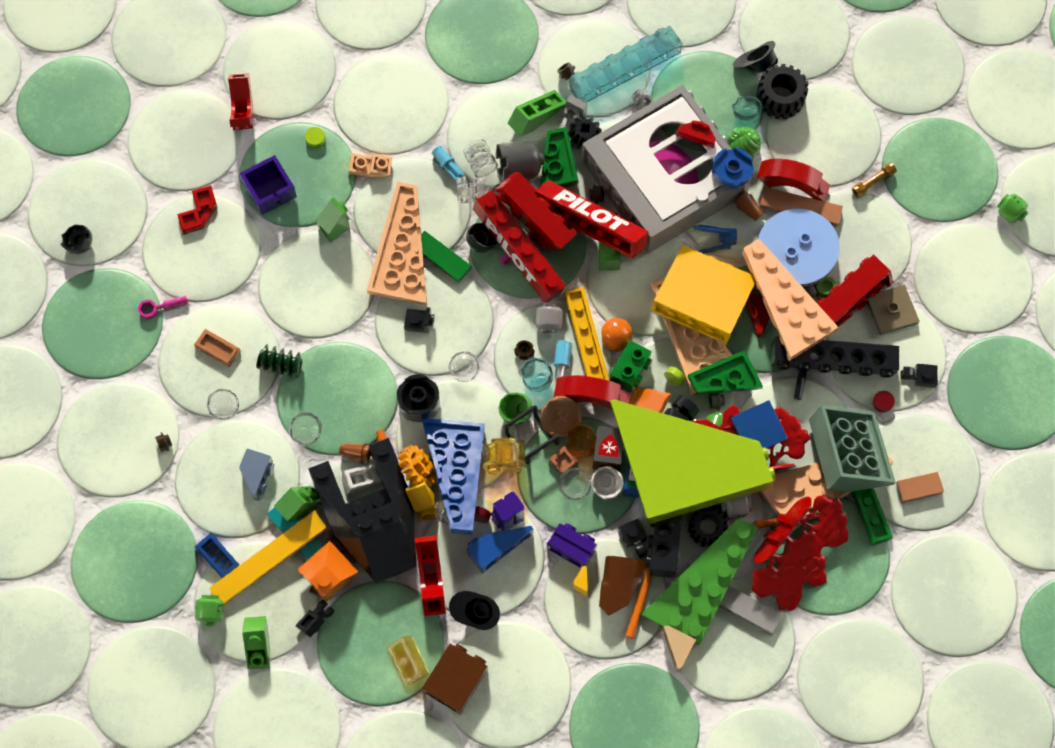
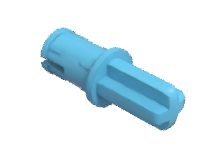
M441 145L434 148L431 154L441 164V168L446 170L455 181L461 180L464 173L454 162L455 159L450 157Z

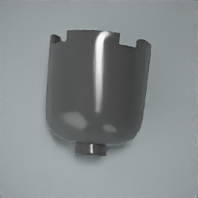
M526 141L504 142L496 145L495 156L496 159H500V168H497L500 182H503L512 173L520 172L526 180H531L538 176L541 166L544 165V155L539 152L535 144Z

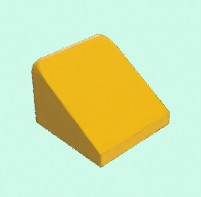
M425 482L406 488V493L415 512L434 507V493Z
M582 566L573 582V589L584 596H587L588 593L586 566Z

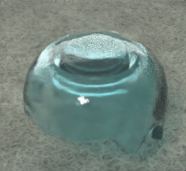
M753 96L738 97L735 104H732L735 119L743 124H753L763 113L761 101Z
M543 358L528 360L521 369L522 381L525 387L532 392H541L548 389L553 382L552 368Z

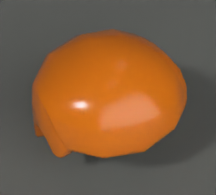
M621 318L607 320L601 329L603 345L613 351L624 350L629 340L632 341L631 325Z

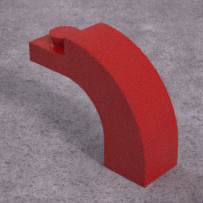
M249 73L231 74L228 77L231 98L230 128L233 127V130L253 129L254 116Z
M789 159L764 160L761 162L757 179L769 188L790 186L805 192L813 199L821 201L826 200L830 184L822 179V172L807 164Z
M571 375L557 378L553 397L566 396L572 398L577 403H595L612 410L611 400L615 399L629 404L631 393L620 389L621 385L612 381L590 376Z
M437 536L415 538L424 617L446 614Z

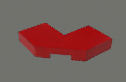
M211 185L192 191L197 209L177 214L183 235L203 229L216 209L217 203Z

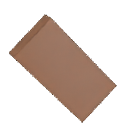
M207 329L202 332L194 344L196 349L227 367L231 366L241 351L240 348Z
M938 472L896 482L902 503L944 493Z

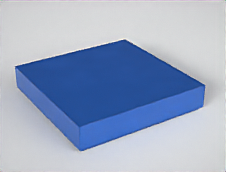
M770 400L730 418L739 436L760 441L762 448L766 447L767 449L788 439Z

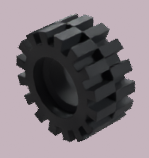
M712 506L696 510L688 524V532H690L691 539L694 538L696 544L698 542L701 543L700 546L708 545L710 547L728 529L727 517H724V512L720 513L719 508L713 509ZM704 519L713 520L716 524V531L712 534L704 533L700 529L701 521Z

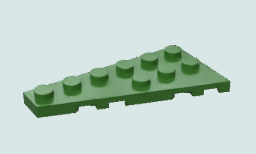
M738 518L641 615L663 627L668 625L696 640L695 643L700 645L758 527Z

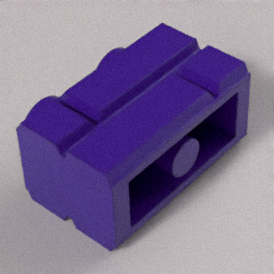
M510 492L504 496V499H499L493 503V512H491L493 517L491 518L492 523L497 529L501 528L502 531H507L513 528V524L517 525L524 521V505L515 492Z
M559 523L547 543V549L579 568L587 566L597 549V544L594 543L595 539L587 534L580 535L576 532L577 529L568 523L565 525Z

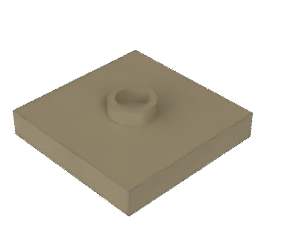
M905 285L879 292L874 297L866 296L868 307L880 335L919 324L920 320Z

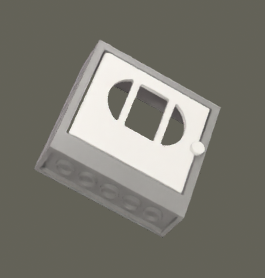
M684 85L582 144L581 162L597 184L603 187V192L620 216L649 231L645 248L648 254L732 204L744 192L747 191L748 193L752 180L751 177L745 185L740 186L738 189H731L718 182L712 175L711 170L710 174L698 183L680 184L675 182L676 179L708 160L712 159L714 161L715 156L721 150L731 149L727 138L724 135L721 136L715 122L709 120L704 108L696 103L693 98L694 95ZM695 120L709 125L716 138L714 148L703 145L708 153L669 175L654 155L682 139V137L675 134L650 148L649 141L652 134L659 127L670 123L684 125ZM728 165L730 170L736 171V165Z

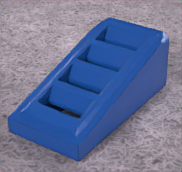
M209 533L194 546L195 550L221 578L240 565L212 533ZM212 542L214 545L205 552L203 548ZM218 548L220 551L210 558L208 555ZM224 554L226 557L216 565L214 561ZM229 560L231 564L222 571L220 567Z

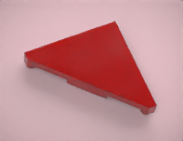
M751 292L745 307L757 337L761 338L770 316L764 305L763 297Z

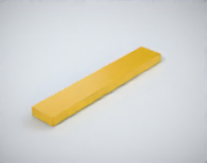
M584 287L564 291V296L586 376L610 381Z
M314 510L212 585L209 590L213 595L219 596V599L223 600L224 605L327 530V526Z

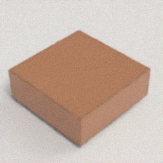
M565 446L548 461L562 477L578 464V460Z

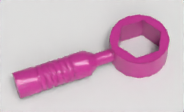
M187 296L164 301L160 305H156L152 300H144L139 304L138 311L143 319L151 320L157 316L158 309H169L188 304ZM152 305L154 307L153 312L145 315L142 312L143 308Z

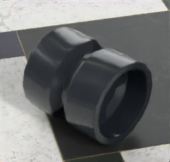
M677 395L671 403V408H667L663 414L692 421L699 413V408L687 397Z

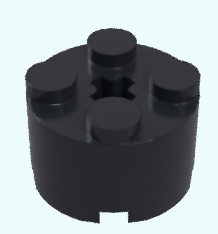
M422 374L411 375L397 389L398 406L405 419L413 422H422V419H431L436 416L440 407L439 389L437 384L429 379V377Z

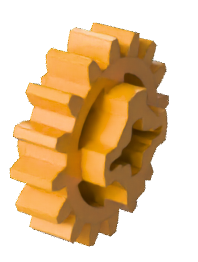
M409 445L400 451L398 459L401 462L398 465L401 466V473L406 475V480L411 482V486L425 482L430 487L435 484L434 480L437 479L433 474L435 473L433 463L428 460L429 455H426L423 449L419 450L417 445Z

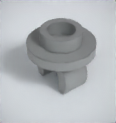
M645 88L636 90L631 96V103L633 105L637 104L639 109L646 107L643 102L644 100L648 103L653 101V98L647 94Z

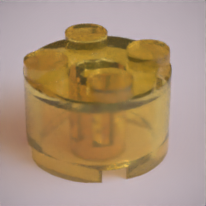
M516 438L491 439L490 444H487L486 441L482 442L483 469H486L488 474H500L502 470H509V474H519L521 469L526 467L524 440L521 439V443H516Z

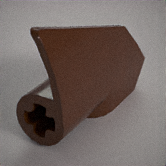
M619 556L605 557L599 607L608 616L629 605L645 570V561Z

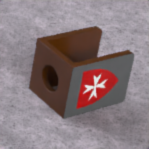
M598 426L592 469L611 466L620 472L624 443L619 428Z

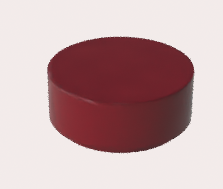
M879 391L875 394L872 403L877 411L885 413L892 409L895 399L890 392Z
M476 506L474 521L488 523L491 517L490 511Z

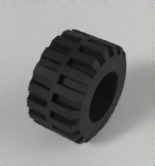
M781 64V67L774 65L772 69H766V72L761 75L756 93L757 104L761 106L763 112L767 111L768 116L774 115L775 119H779V117L787 119L788 115L794 117L796 112L799 113L808 94V81H805L806 76L800 74L801 70L793 69L794 66L792 65L786 67V64ZM784 87L792 95L786 97L779 96L772 89Z

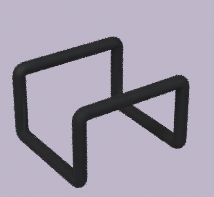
M536 405L530 407L504 426L505 435L527 464L531 463L533 455L552 442L555 445L559 444L558 435L551 436L548 434L551 439L526 456L510 435L509 427L532 411L534 417L542 426L540 417L537 414Z

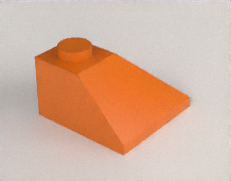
M331 541L297 569L326 602L359 573Z

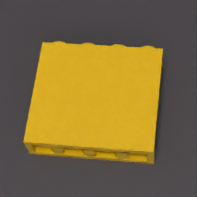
M682 245L654 299L651 311L727 344L750 293L754 289L756 280L749 272L739 270L731 264L723 263L712 256L702 254L691 247Z

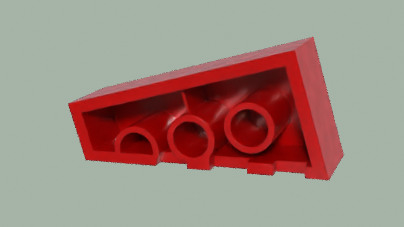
M520 172L512 173L495 189L498 193V198L511 208V214L516 219L521 220L525 231L535 237L537 245L542 250H559L577 234L573 228L569 230L563 224L565 219L560 214L557 215L550 210L551 205L546 199L536 196L537 190Z
M874 254L870 258L866 257L859 265L860 267L855 272L851 271L848 273L842 284L834 286L829 292L830 295L824 300L821 299L817 302L838 327L852 317L853 310L859 311L866 306L868 301L866 296L874 297L881 292L885 285L889 288L894 284L891 270Z

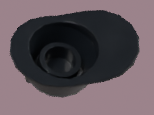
M768 41L740 55L733 62L734 68L748 66L755 72H765L766 69L772 68L778 63V58L773 50L776 43Z
M464 590L457 592L449 602L450 615L461 624L479 630H489L496 626L500 619L499 606L492 598L486 595Z

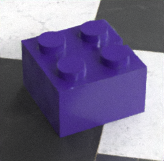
M275 155L239 173L242 184L261 215L277 208L276 203L279 202L282 205L297 197L294 185Z

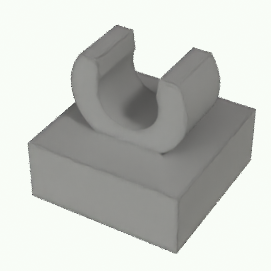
M569 95L566 100L564 117L572 113L574 114V122L576 117L578 119L579 117L582 118L587 113V103Z

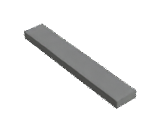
M678 558L676 578L668 579L675 581L690 564ZM731 586L728 587L719 605L721 608L771 635L782 616L781 613Z

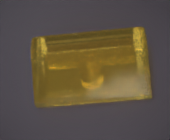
M403 636L387 646L405 686L429 675V671L412 636Z

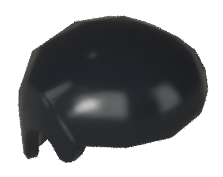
M475 223L468 228L466 241L469 247L476 252L485 253L497 244L495 238L483 223Z
M75 224L61 235L62 243L60 245L71 254L79 255L85 253L91 247L92 233L84 225Z

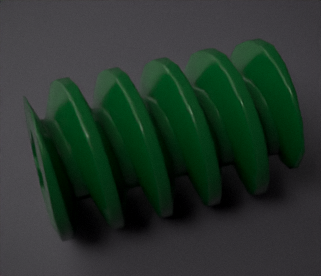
M266 344L258 355L256 368L260 369L262 366L264 371L270 368L272 373L278 370L281 375L287 372L289 377L295 373V377L299 378L303 360L300 352L295 357L292 350L285 355L284 348L277 353L276 346L269 351L268 344Z

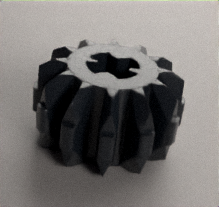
M585 115L582 117V120L576 117L575 122L570 124L568 135L571 138V144L577 143V149L584 142L602 132V129L599 128V121L593 122V117L589 120L586 119Z

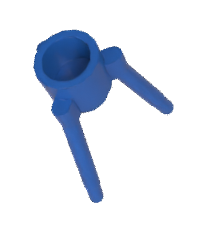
M708 225L693 227L694 230L719 233V242H723V245L699 250L698 252L702 254L721 249H730L731 245H736L737 243L736 228H719Z

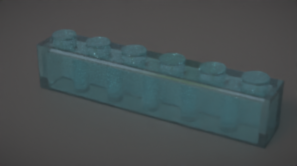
M671 26L660 28L653 35L641 38L632 46L627 45L620 52L608 55L603 61L591 64L588 69L574 73L569 78V88L576 98L587 103L680 54L683 43Z

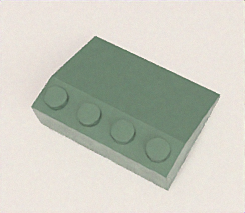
M821 405L809 418L828 490L851 492L890 486L896 483L875 412Z

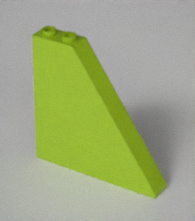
M615 399L610 401L648 525L773 488V480H776L773 467H768L766 460H769V455L766 447L762 448L760 441Z

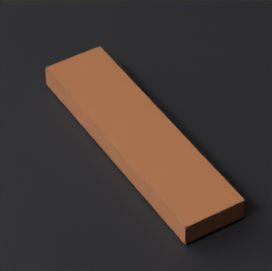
M764 187L759 206L760 208L776 212L789 209L810 210L820 214L831 225L837 227L843 208L841 205Z

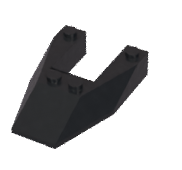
M389 438L369 445L371 458L384 489L349 503L344 501L329 461L308 468L310 478L333 535L375 583L417 568L414 510L406 493L407 483L403 473H401V467L398 465L399 462Z

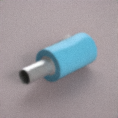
M557 341L554 367L557 368L556 380L558 377L564 376V369L569 368L572 343L569 341Z

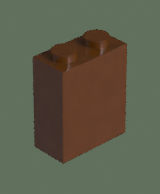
M450 643L422 687V691L461 715L488 671V666L485 665L486 661L477 655L472 657L467 654L468 650L459 644L454 646Z

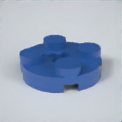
M734 148L733 150L723 149L714 158L712 175L721 184L731 189H738L740 186L745 185L752 177L754 171L752 158L747 152L739 148ZM728 165H736V171L730 170Z

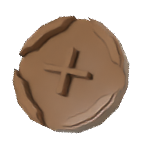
M556 396L548 400L542 407L540 422L544 430L551 436L558 435L559 438L568 437L579 429L582 422V411L578 403L572 398Z

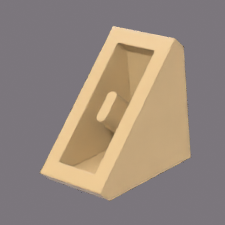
M667 625L664 626L662 632L675 670L679 672L696 640Z

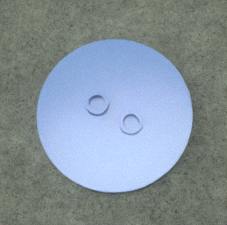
M789 209L774 215L764 224L758 237L802 287L816 284L826 278L835 267L839 256V239L834 227L820 214L806 209Z

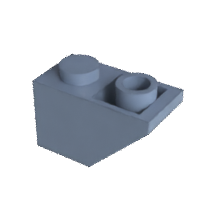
M247 448L239 469L253 498L259 500L260 495H264L267 483L265 482L268 475H272L275 464H273L270 455Z

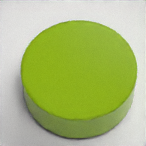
M311 127L305 133L306 142L310 147L318 148L325 143V133L321 128Z
M669 367L664 373L665 378L671 384L678 387L686 380L683 372L675 367Z

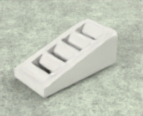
M374 463L343 471L342 481L347 495L382 484L381 479L377 478ZM367 472H370L372 480H369ZM359 475H362L364 482H360Z

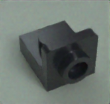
M426 307V311L407 308L404 330L429 333L430 326L433 327L435 314H431V307Z

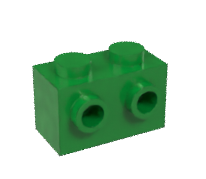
M629 340L611 371L609 380L621 385V388L632 392L634 387L638 388L643 379L641 376L643 370L647 371L653 360L650 359L652 351Z

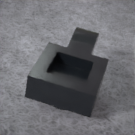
M916 364L915 369L905 366L900 371V379L915 380V386L936 387L938 385V366Z
M637 518L618 526L626 547L633 546L639 559L647 556L648 551L642 542L647 540V536L639 519Z
M321 600L313 611L309 609L295 627L311 638L325 622L323 618L331 617L335 610L328 607L324 611L328 603Z

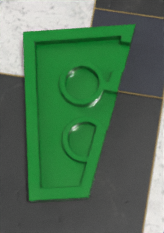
M567 127L547 131L540 186L548 180L561 187L578 184L579 179Z
M745 350L689 373L687 376L696 395L763 389V385Z

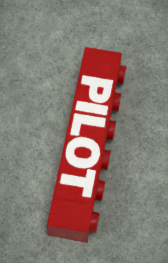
M550 180L536 189L538 192L536 196L546 199L551 205L550 210L557 215L560 214L565 219L564 224L631 259L646 248L649 231Z
M490 190L476 199L473 211L542 301L549 303L562 294L566 285L494 191Z

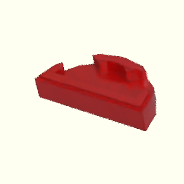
M691 121L681 125L676 131V136L714 148L716 138L710 126L701 121Z

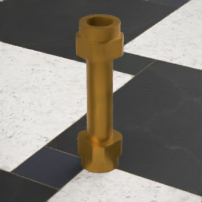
M892 163L884 165L880 172L865 182H859L852 187V193L857 198L865 195L868 191L867 189L885 177L887 179L892 177L897 172L896 167Z

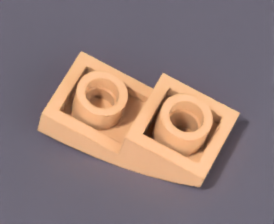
M352 153L348 174L365 177H389L392 157L372 154V157Z

